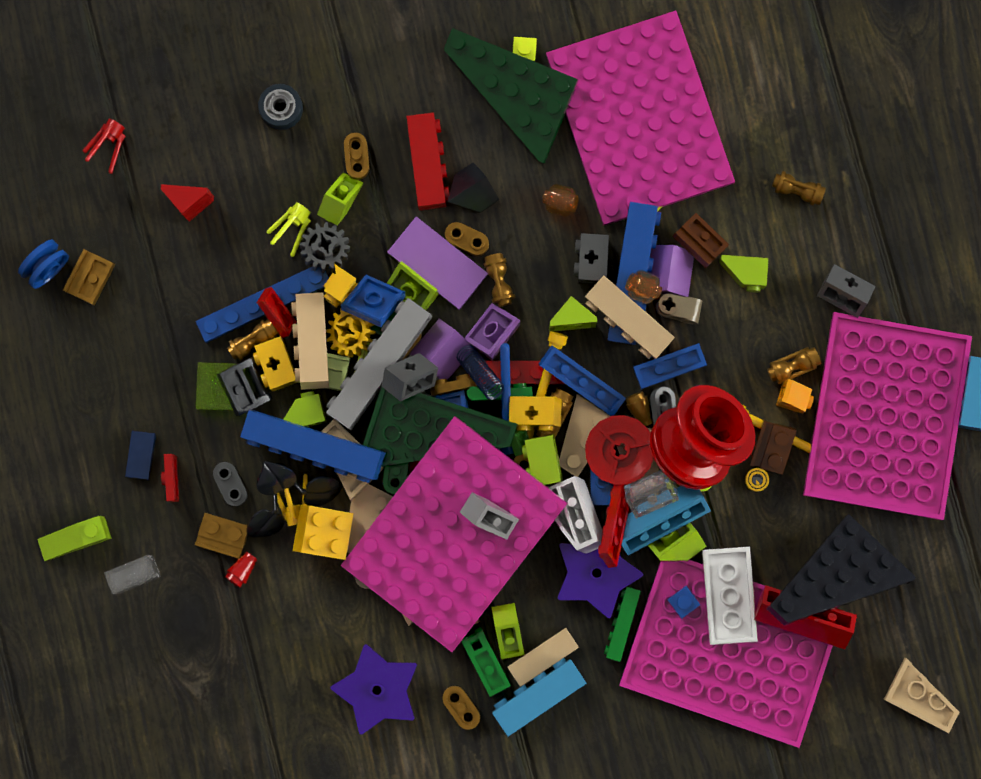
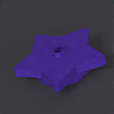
M560 543L559 545L567 569V575L557 599L587 600L603 615L611 618L619 591L641 578L643 573L621 558L620 555L617 567L608 568L603 559L599 557L598 549L586 554L577 551L572 544ZM595 568L601 570V576L598 578L592 575V571Z
M365 644L363 646L355 672L330 688L353 706L359 734H364L385 718L399 720L415 719L407 689L416 670L417 663L387 662L369 645ZM374 686L381 687L382 691L379 695L373 693Z

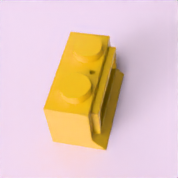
M335 264L336 274L332 273L324 284L325 295L323 297L328 303L337 308L338 305L341 306L342 302L358 283H356L357 279Z

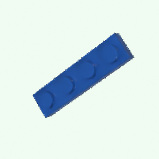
M551 345L538 363L542 368L610 416L615 415L626 399L553 345Z

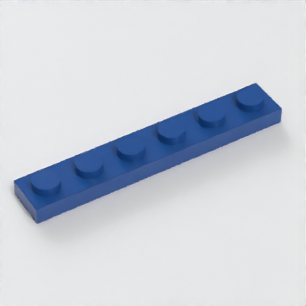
M310 267L270 287L274 289L284 305L287 306L291 302L296 301L295 294L315 293L323 289L329 277L326 271L322 273L320 267L313 271V267ZM265 289L197 320L196 323L204 341L208 343L265 316L256 303Z

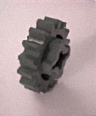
M325 222L324 227H320L316 223L315 230L309 227L307 228L308 235H302L303 242L300 243V249L303 251H301V258H306V266L311 263L313 264V271L320 267L322 273H325L326 268L334 272L335 264L341 268V260H348L346 253L350 252V246L347 245L349 238H343L344 230L337 232V225L334 224L332 228H328V222ZM316 238L315 243H312L310 246L311 241ZM321 241L323 242V245H325V247L328 248V254L327 251L323 247H321ZM340 249L338 255L333 258L334 253Z

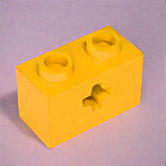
M281 336L254 346L256 352L253 353L257 366L261 365L264 374H261V378L265 388L269 387L271 391H276L298 383L295 381V370ZM275 359L277 362H280L277 365V370L269 367L272 365L271 360Z
M510 396L509 421L518 424L517 431H530L531 427H539V431H553V427H561L562 399L557 397ZM538 411V415L532 417V413H536Z

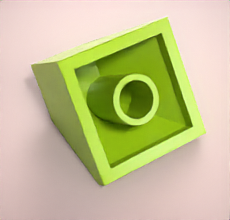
M691 523L647 545L660 561H688L707 547Z

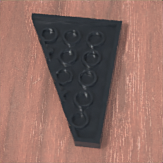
M848 514L767 607V610L785 626L797 620L838 608L841 605H847L853 601L894 589L897 586L909 584L916 577Z

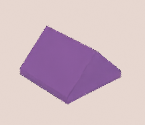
M656 245V248L651 249L650 258H654L652 272L647 271L646 281H650L649 292L688 297L694 257L686 249L675 245Z
M491 303L464 339L493 361L500 352V346L503 343H507L520 326V320Z
M438 319L409 354L413 356L420 353L438 367L437 378L439 380H448L461 365L456 358L457 353L463 347L471 344L455 329L441 319ZM464 348V349H462V350L460 351V353H459V355H458V358H459L461 352H462L463 350H465L466 348ZM467 349L466 351H464L460 356V360L462 358L463 361L464 358L472 351L468 352L467 354L465 353L473 349Z

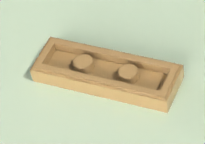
M564 628L509 665L508 669L521 687L579 647L567 628Z

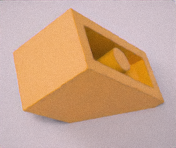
M787 379L782 383L776 406L803 414L806 412V409H811L814 396H811L812 389L794 380Z

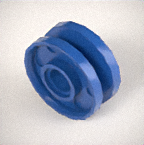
M53 239L42 243L34 249L18 269L21 277H30L28 284L34 289L49 282L68 261L69 255L64 250L57 251L58 244Z

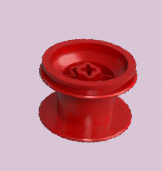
M697 385L689 388L682 394L677 407L666 410L658 417L650 434V448L657 465L672 481L689 489H705L722 481L728 474L730 466L740 464L748 459L755 446V429L748 412L734 396L715 386Z

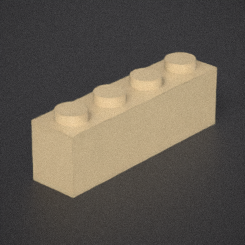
M604 275L585 296L588 300L585 304L595 313L600 310L605 315L603 320L612 328L617 325L623 331L621 336L631 344L635 341L640 345L639 351L648 359L651 356L657 359L675 338Z
M324 293L295 294L296 302H291L292 316H297V324H293V338H298V346H294V360H299V368H295V381L300 382L301 390L329 388Z

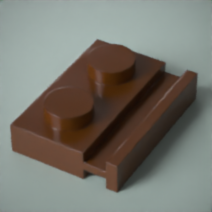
M697 213L672 236L705 268L729 246Z
M763 420L750 465L783 475L797 430Z

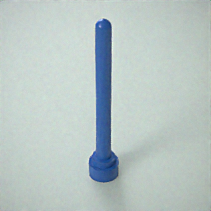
M503 343L500 346L501 382L504 385V391L501 394L502 419L509 421V402L511 396L510 347L507 343ZM512 446L500 448V451L505 455L514 454Z

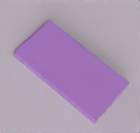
M418 217L414 218L387 252L399 263L402 261L438 290L439 295L458 310L462 308L488 275L486 271Z

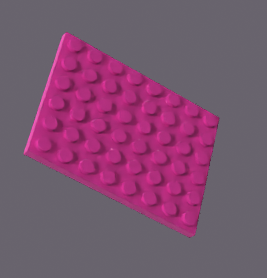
M677 11L546 52L550 68L579 80L566 110V116L603 226L627 219L630 202L655 205L659 208L735 183Z
M833 312L803 496L944 520L972 336L860 316L857 318L853 315Z
M454 416L341 566L445 648L453 652L561 513L567 502ZM472 492L490 500L519 519L508 539L475 526L460 513Z
M692 560L660 561L619 686L800 748L833 645L756 621L758 642L710 645L703 564ZM753 582L756 612L757 604L765 585ZM687 586L700 603V606L681 619L667 599Z

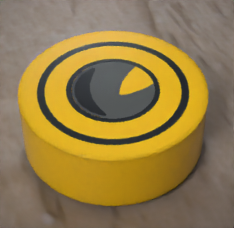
M754 468L746 474L745 484L751 491L759 492L768 486L769 476L765 470Z

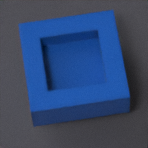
M687 586L667 599L681 619L700 606V603Z

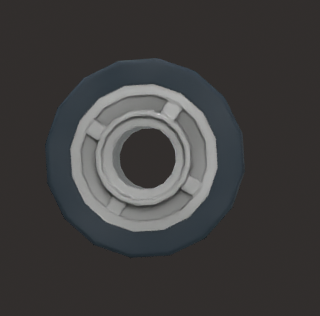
M274 84L264 90L258 101L259 113L264 122L271 128L286 130L295 126L301 119L303 103L297 91L291 86ZM278 103H285L286 108L283 111L278 112L275 110Z

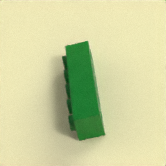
M629 587L622 589L620 595L622 602L618 603L616 609L618 616L617 618L614 617L612 623L614 630L609 633L608 640H610L609 646L606 645L604 651L606 658L621 661L640 590Z

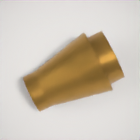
M643 391L626 398L628 403L626 406L635 419L645 426L653 423L648 397L644 396Z

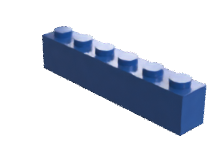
M630 202L616 286L646 311V304H642L643 295H648L650 281H646L647 271L652 272L654 258H650L651 249L656 248L658 235L653 234L654 227L660 224L661 212H657L658 206ZM617 325L614 328L609 326L607 341L631 344L621 336L623 331Z
M248 410L240 436L247 439L246 443L249 445L260 447V444L269 446L268 451L282 454V451L291 453L290 458L304 461V458L312 460V465L326 468V465L335 468L334 472L346 476L350 472L357 475L356 479L370 483V480L378 479L386 452L255 410Z

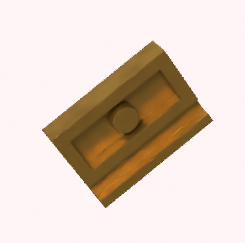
M83 249L63 291L95 306L115 264Z
M204 513L195 545L239 559L248 536L246 532L247 525Z

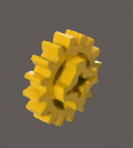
M340 308L341 314L334 313L335 320L328 321L332 327L326 330L327 333L331 334L327 342L333 343L331 349L337 351L339 355L353 357L355 354L360 356L361 349L368 351L366 344L373 341L370 335L376 334V331L371 330L374 324L342 311ZM347 329H350L351 332H354L355 334H350V332L347 331Z

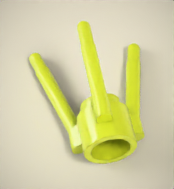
M298 202L293 207H289L287 212L267 230V234H270L288 219L271 240L270 244L274 245L291 224L297 227L302 224L290 254L291 257H294L302 240V235L311 222L308 219L311 212Z

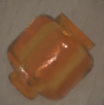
M554 184L549 190L544 192L543 203L546 204V210L549 213L567 217L571 212L574 213L578 206L579 197L571 187Z
M644 270L631 273L625 286L630 298L644 304H649L654 299L657 300L662 292L660 279L656 275Z

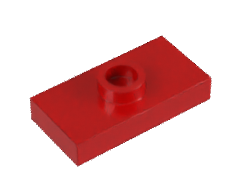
M272 287L266 288L256 303L282 338L287 337L293 329V324H296L297 321Z
M164 454L165 472H161V482L163 486H166V501L178 502L177 456L174 454Z

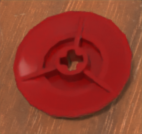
M626 415L610 416L599 421L590 431L585 444L586 460L591 471L601 480L614 485L630 484L641 479L651 468L654 460L650 448L651 433L649 429L639 420ZM623 444L625 445L624 450L626 454H620L618 457L615 455L616 450L614 447H620Z

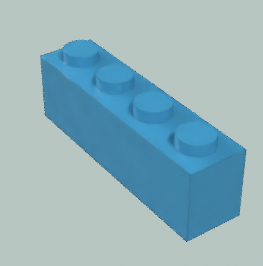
M679 486L629 513L622 546L627 555L711 512L700 489L695 490Z
M564 658L552 665L553 671L548 674L543 671L534 677L535 683L527 688L524 684L513 692L515 694L513 698L508 701L506 698H503L493 705L495 710L492 711V714L507 736H510L587 684L571 659L567 661Z

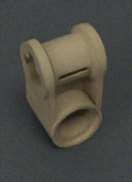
M665 294L657 302L656 311L664 318L678 320L687 324H698L703 301L693 297ZM666 301H669V305L672 306L669 311L665 310L666 306L662 305Z

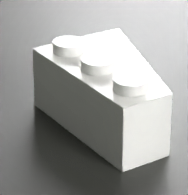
M573 476L548 487L567 502V505L555 521L574 548L586 554L598 549L599 545H601L603 533L585 480Z

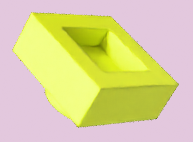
M514 37L513 53L535 62L537 38Z

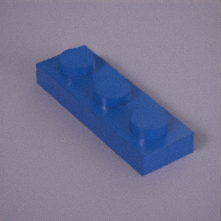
M698 343L634 366L633 370L640 388L644 389L705 367L707 363Z

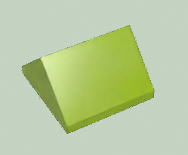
M402 261L398 264L387 284L405 291L406 297L403 300L404 302L409 298L425 310L429 308L439 295L438 290Z
M571 296L551 319L549 332L596 328L597 317Z

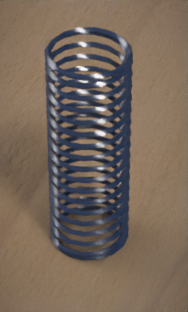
M471 345L460 349L457 353V360L486 398L492 400L499 397L504 391V385L478 351ZM466 348L461 352L460 356L467 349H473L465 353L467 354L468 352L473 351L472 353H469L463 361L462 358L460 360V356L458 358V355L462 349ZM496 384H498L496 388L488 392V390L492 389ZM499 384H500L499 389H500L501 386H502V389H501V391H500L498 394H496V395H494V396H491V397L488 396V395H493V394H495L496 392L499 391V389H498L497 391H495V392L492 393V394H487V393H490V392L494 391L495 389H497V387L499 386Z

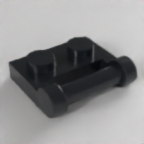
M253 356L217 374L236 416H240L248 412V410H252L272 399L271 393L267 392L255 367L256 362ZM245 368L247 369V372L259 395V397L255 398L253 391L243 372V369Z

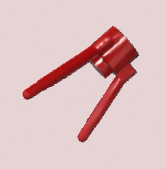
M109 118L106 124H103L100 131L83 149V152L86 153L94 145L85 161H90L105 139L112 143L117 140L108 170L110 174L113 173L121 144L126 137L122 134L125 128L120 123Z

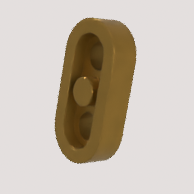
M351 133L344 140L346 170L351 178L360 180L368 175L370 169L368 146L362 134ZM357 142L360 144V147L353 149L352 144ZM356 165L362 166L360 172L354 171Z
M451 223L445 230L446 240L450 244L473 256H482L489 248V241L485 234L462 223ZM454 230H459L461 232V235L459 237H454L452 235V232ZM480 240L482 244L480 247H475L473 242Z
M463 374L456 376L455 381L447 382V379L436 380L435 386L430 388L431 396L468 390L472 386L477 387L470 375Z
M451 686L447 688L443 694V703L460 727L467 730L475 728L480 721L478 709L461 687ZM451 694H458L459 700L452 702L450 699ZM471 713L473 715V719L471 721H466L464 719V714Z

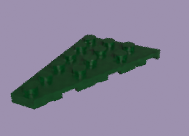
M452 28L444 51L537 160L545 164L579 80Z
M381 386L363 445L386 452L382 463L383 467L421 461L454 416L497 449L511 447L518 424L423 393H418L403 401H399Z

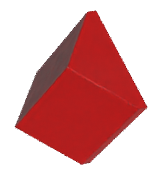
M161 184V190L189 222L214 202V196L208 188Z

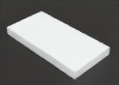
M750 547L702 550L710 645L758 642L756 620H754L755 603Z

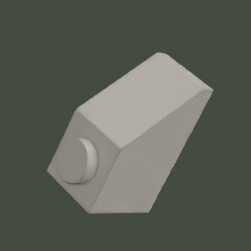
M473 492L460 511L475 526L504 539H508L519 521L511 513Z

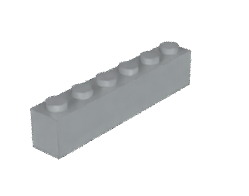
M409 298L405 302L402 300L394 311L397 313L392 321H386L381 329L383 333L378 340L374 339L367 348L370 352L365 359L361 357L354 366L355 373L351 378L347 377L340 386L342 389L337 397L333 396L326 406L328 408L326 413L350 430L354 428L381 390L385 368L402 361L432 319V315Z

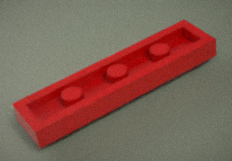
M485 361L501 381V361ZM510 361L511 385L518 383L539 385L544 370L538 364L540 361ZM554 375L551 376L549 385H566Z
M628 484L613 485L610 492L611 499L606 511V523L602 529L603 537L601 545L598 547L599 557L603 559L608 568L617 567L633 492Z

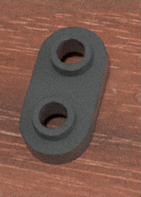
M668 387L657 388L651 393L653 426L663 412L676 407L674 392Z
M228 462L217 464L213 470V477L224 500L231 506L244 504L247 500L248 492L236 467ZM227 469L229 472L226 478L221 477V471ZM233 490L239 492V496L236 499L231 497Z

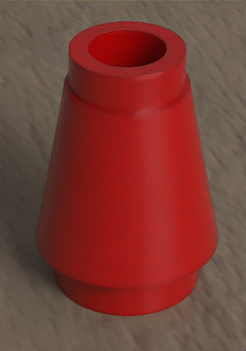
M245 552L227 570L228 573L225 578L240 588L242 584H246L257 559L250 553Z

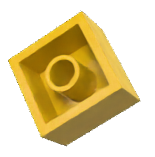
M300 505L293 551L346 560L354 513Z

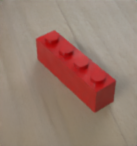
M434 112L407 116L419 211L446 207V200L449 198V187H444L443 178L447 177L446 164H441L440 155H444L443 142H438L437 133H441L440 119H435Z
M765 585L757 604L754 620L846 649L854 634L856 614L835 608L784 626L767 610V607L782 590Z

